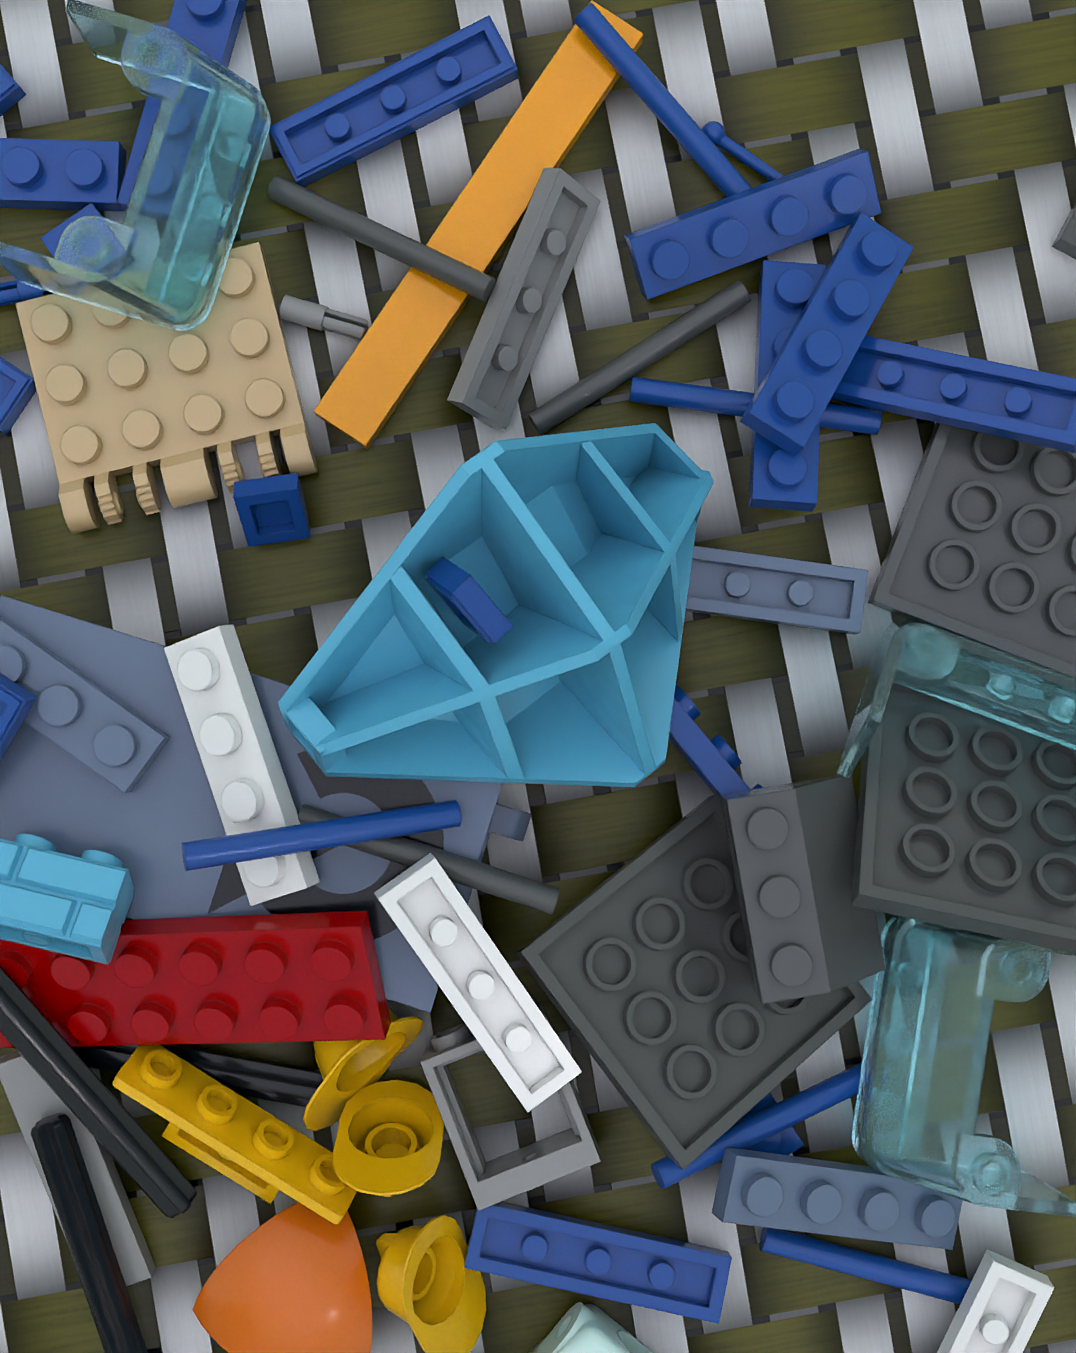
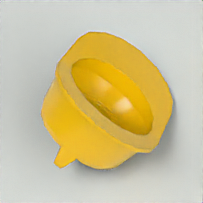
M388 1006L391 1024L385 1040L313 1041L315 1059L323 1081L306 1106L303 1116L305 1127L317 1131L339 1121L346 1102L360 1089L378 1082L394 1059L417 1038L423 1028V1020L417 1016L400 1018Z
M390 1080L376 1082L360 1089L346 1102L340 1116L332 1154L334 1172L342 1183L361 1193L391 1197L392 1195L403 1194L421 1187L433 1177L441 1159L444 1122L433 1093L417 1083Z
M440 1215L432 1218L425 1226L413 1225L399 1230L397 1233L381 1234L376 1240V1246L381 1257L377 1276V1290L384 1306L410 1325L425 1353H469L474 1348L483 1328L486 1313V1288L480 1271L464 1268L468 1245L464 1240L462 1230L457 1221L446 1215Z

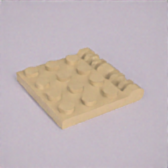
M259 242L15 303L59 481L58 495L64 519L72 534L100 527V517L91 482H94L100 511L108 525L122 522L124 506L115 477L118 475L133 472L136 497L141 508H143L146 515L160 512L162 503L153 469L154 466L160 465L168 499L174 509L218 498V490L209 452L217 451L224 481L230 494L234 493V482L245 480L244 470L236 449L237 445L256 441L259 455L258 463L264 477L282 475L273 436L280 435L290 474L298 473V476L301 477L318 472L264 250Z

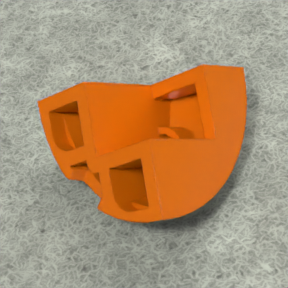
M297 1202L269 1219L241 1241L210 1275L192 1309L207 1333L228 1353H370L372 1344V1303L369 1280L362 1249L348 1211L339 1224H333Z

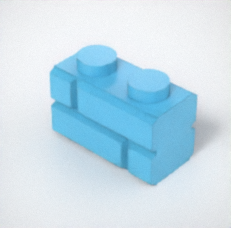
M18 834L14 842L0 839V939L108 965L121 933V926L125 922L134 897L135 887L129 869L122 868L123 862L117 857L98 850H85L81 858L56 852L57 847L52 842L31 834Z

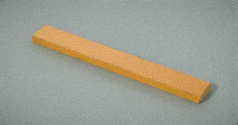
M591 0L590 3L595 5L636 53L642 44L643 33ZM576 24L426 246L485 274L488 273L521 224L543 169L559 168L620 77V74ZM411 267L313 412L317 417L368 450L472 296Z

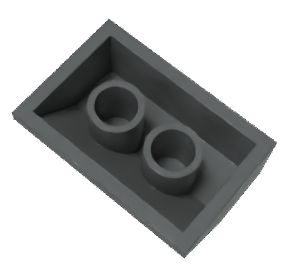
M848 773L720 795L753 989L762 1004L831 993L886 970L876 911L851 906L858 813L852 775Z

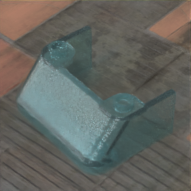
M68 0L65 12L95 58L121 65L128 81L137 91L162 101L122 223L100 216H84L76 219L62 233L54 258L0 242V265L18 281L29 286L172 330L185 331L193 329L206 320L212 309L269 133L271 117L262 94L255 86L171 29L78 0Z
M896 621L886 628L876 647L836 774L850 778L881 723L893 682L1076 750V679L919 621Z
M895 915L885 925L880 939L886 970L875 974L852 1126V1144L855 1152L864 1162L880 1173L979 1206L1076 1217V1201L1028 1171H1020L1018 1157L1007 1143L992 1135L975 1133L994 1000L1019 1003L1034 998L1043 990L1047 983L1052 953L1076 956V954Z

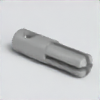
M290 295L283 297L279 312V318L320 331L326 330L360 341L368 331V321L366 319L329 309L328 306Z

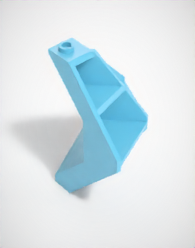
M656 423L493 442L460 465L278 701L286 728L326 777L635 787L663 765L666 760L697 521L701 506L714 484L710 472L701 470ZM442 557H445L470 574L513 625L495 644L492 641L488 643L465 626L425 580L427 578L425 573Z

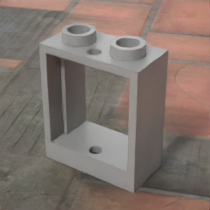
M543 1002L537 1004V1007L552 1027ZM465 1023L445 1029L430 1038L433 1046L425 1049L420 1063L478 1211L601 1162L598 1142L573 1079L557 1090L572 1128L486 1162L448 1065L484 1049L472 1032L468 1030Z

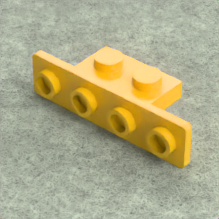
M139 1045L118 1071L112 1082L116 1089L169 1121L162 1137L270 1204L280 1190L331 1223L339 1224L357 1193L353 1188L343 1184L334 1172L333 1152L161 1045Z

